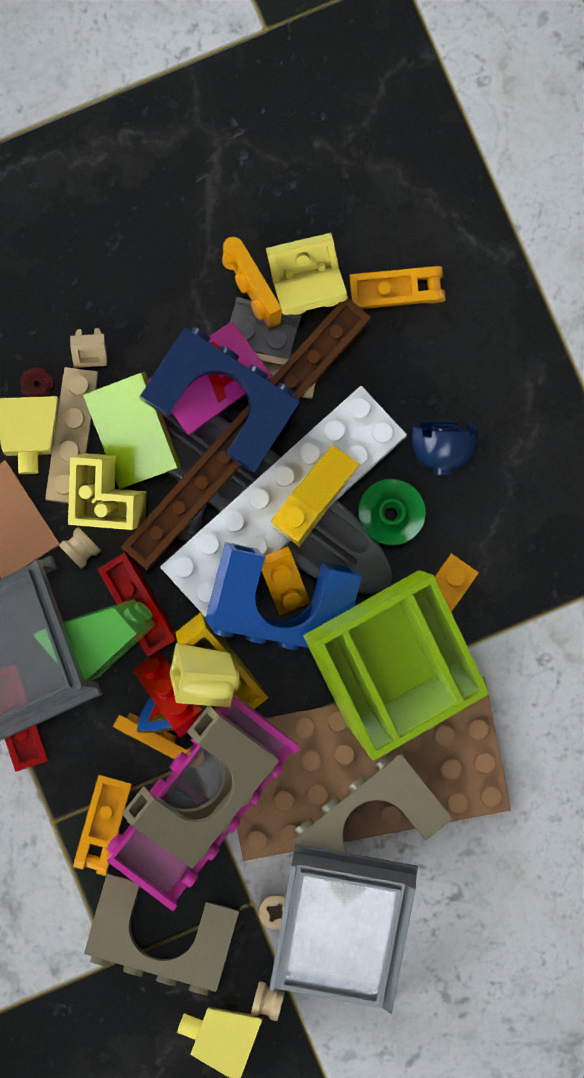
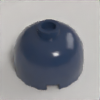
M424 421L421 422L420 428L414 423L412 424L411 434L413 452L417 460L423 465L433 467L434 474L451 475L454 472V468L465 466L474 457L478 444V426L467 423L466 430L459 429L458 422Z

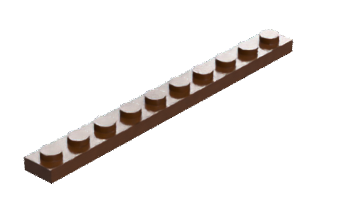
M349 298L340 302L269 382L275 386H278L279 383L288 386L297 393L295 399L299 401L371 321V317ZM249 404L121 546L145 570H148L241 466L226 456V452L247 421Z

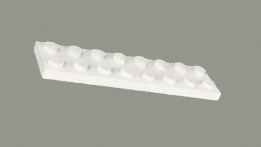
M360 386L162 564L160 568L206 617L225 542L258 548L264 556L284 548L291 541L271 526L270 521L290 494L332 445L360 464L359 468L333 501L334 503L403 441L407 434L370 394Z

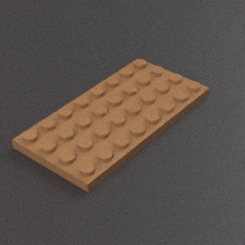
M489 695L375 761L371 760L349 729L337 705L266 718L296 741L300 749L297 753L292 752L283 763V769L276 779L272 778L261 791V798L255 806L251 805L243 814L237 831L243 861L294 852L295 842L293 840L298 836L294 830L309 818L314 823L325 815L321 808L336 796L341 801L352 793L348 787L362 775H365L367 779L378 772L375 765L390 753L394 758L399 754L405 758L453 818L450 822L511 811ZM381 800L368 801L356 807L347 817L343 828V842L415 829V827L403 812L393 804Z

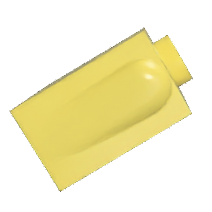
M176 643L170 669V678L176 703L230 707L233 692L237 691L239 684V671L235 670L231 654Z

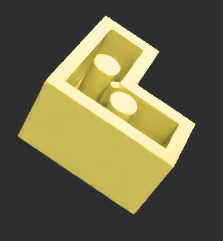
M83 453L70 457L68 525L134 530L146 519L147 491L115 489V455Z

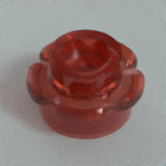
M34 367L24 372L20 379V384L23 386L22 393L26 397H47L50 393L49 390L53 387L52 376L46 374L45 369L40 367ZM35 381L40 382L38 387L33 385Z

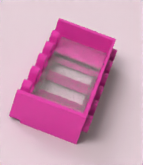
M234 693L230 707L216 706L214 709L267 747L279 761L275 765L271 776L263 780L254 791L250 802L242 807L234 816L229 828L213 842L206 857L198 861L192 869L131 825L123 835L117 833L106 847V850L109 851L107 854L108 863L172 911L177 907L176 900L186 887L190 888L198 878L197 873L208 859L211 861L219 852L218 846L229 832L234 833L238 828L243 814L251 805L255 806L260 800L261 791L272 778L276 779L286 759L292 752L297 753L300 749L296 741ZM191 738V741L194 745L187 754L181 751L171 763L169 768L173 772L165 781L160 778L150 790L171 806L179 809H192L208 802L218 791L223 777L221 761L198 745L193 738Z

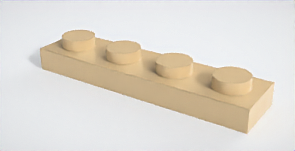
M64 368L45 497L46 501L69 504L70 457L87 453L92 417L83 395L97 389L99 376L97 371Z

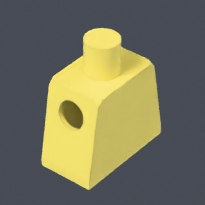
M57 396L0 398L1 447L6 456H18V474H37L38 455L52 454L60 402Z
M208 1007L203 1020L184 1013L177 1033L196 1040L191 1051L192 1056L229 1078H241L263 1017Z

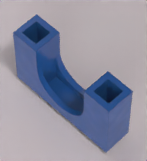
M225 542L205 620L214 629L213 632L220 636L233 637V634L236 633L246 635L247 640L255 643L264 644L266 640L278 642L279 646L290 650H297L298 646L309 648L303 635L354 607L362 576L355 569L322 562L314 593L308 606L300 614L290 619L272 620L258 612L255 601L256 589L265 556L258 548Z

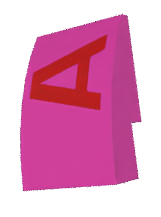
M233 321L209 336L211 339L208 343L219 350L222 346L229 348L239 356L237 360L239 363L247 368L251 364L260 368L268 374L266 380L272 376ZM219 374L206 375L195 380L187 388L172 413L187 434L191 435L243 398L246 393L230 377Z

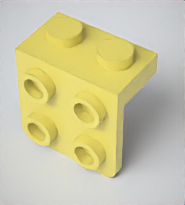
M331 233L266 248L272 280L282 308V314L298 315L318 307H332L339 302L347 300V291L338 267Z

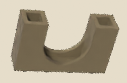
M211 706L206 707L187 732L198 745L221 761L223 777L216 794L199 807L179 809L171 806L143 786L122 812L133 828L192 869L198 861L206 857L213 842L229 828L234 816L242 807L250 802L254 791L263 780L271 776L275 765L279 761L267 747Z
M390 753L375 765L378 769L375 775L370 779L362 775L348 787L352 793L341 801L336 796L321 808L325 815L314 823L309 818L294 831L298 836L293 841L296 844L347 853L343 842V828L347 817L359 805L374 800L389 802L399 808L424 840L430 838L453 818L401 754L394 758ZM325 880L344 905L368 888Z
M108 873L84 954L91 956L90 962L104 967H110L111 962L124 965L123 972L143 977L144 971L157 975V982L176 986L177 981L190 984L189 991L206 996L209 995L210 990L217 992L240 910L207 901L195 941L189 950L171 959L155 958L145 953L137 945L132 934L131 920L140 886L131 879Z

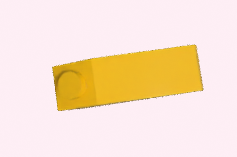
M332 445L290 494L270 521L271 526L300 547L359 468L360 464Z
M200 612L175 632L177 642L179 644L230 653L235 670L239 671L238 688L233 693L255 709L269 698L267 693L226 639L213 632L214 629L209 626L205 620L206 617Z

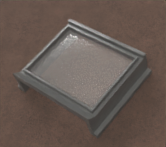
M48 556L42 560L35 559L32 564L0 579V741L102 695L98 682L85 681L83 679L46 574L57 569L53 556Z
M295 843L269 990L280 989L379 1007L392 1014L416 890L418 865Z

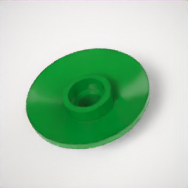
M385 479L374 483L364 492L359 503L358 516L363 529L373 540L384 545L395 546L409 542L420 532L425 521L426 510L421 495L413 486L401 480ZM386 510H393L396 514V519L388 520L384 512Z

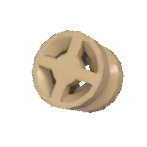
M79 527L73 531L71 539L68 541L63 540L59 544L81 569L87 565V560L91 556H97L101 552Z
M271 895L261 903L259 918L267 928L273 930L280 929L285 904L284 896Z
M259 981L251 1015L265 1014L269 1016L270 1020L277 1021L285 990H269L270 987L265 982Z

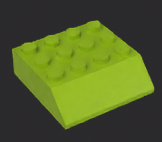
M421 570L416 571L303 635L347 726L373 761L490 694L434 575Z

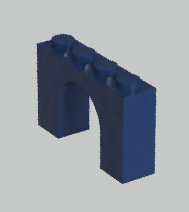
M184 327L141 393L140 400L168 418L187 388L195 380L211 374L224 375L235 380L247 395L249 414L243 428L226 452V456L254 473L300 403V401L295 399L297 393L282 383H279L278 386L266 380L268 374L255 365L251 364L247 368L237 361L239 356L229 348L222 346L219 350L208 343L211 338L201 330L193 327L192 331Z

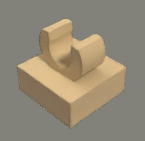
M99 328L94 329L93 335H82L81 329H78L75 336H70L74 368L107 366L105 338Z

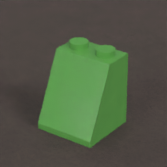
M133 599L63 621L85 681H92L100 677L156 625L151 619L152 614L143 603H137ZM46 628L38 631L34 637L57 662Z

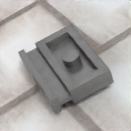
M237 297L230 322L233 321L253 350L259 354L289 359L301 314H281V324L268 329L264 320H258L254 315L251 307L252 301Z

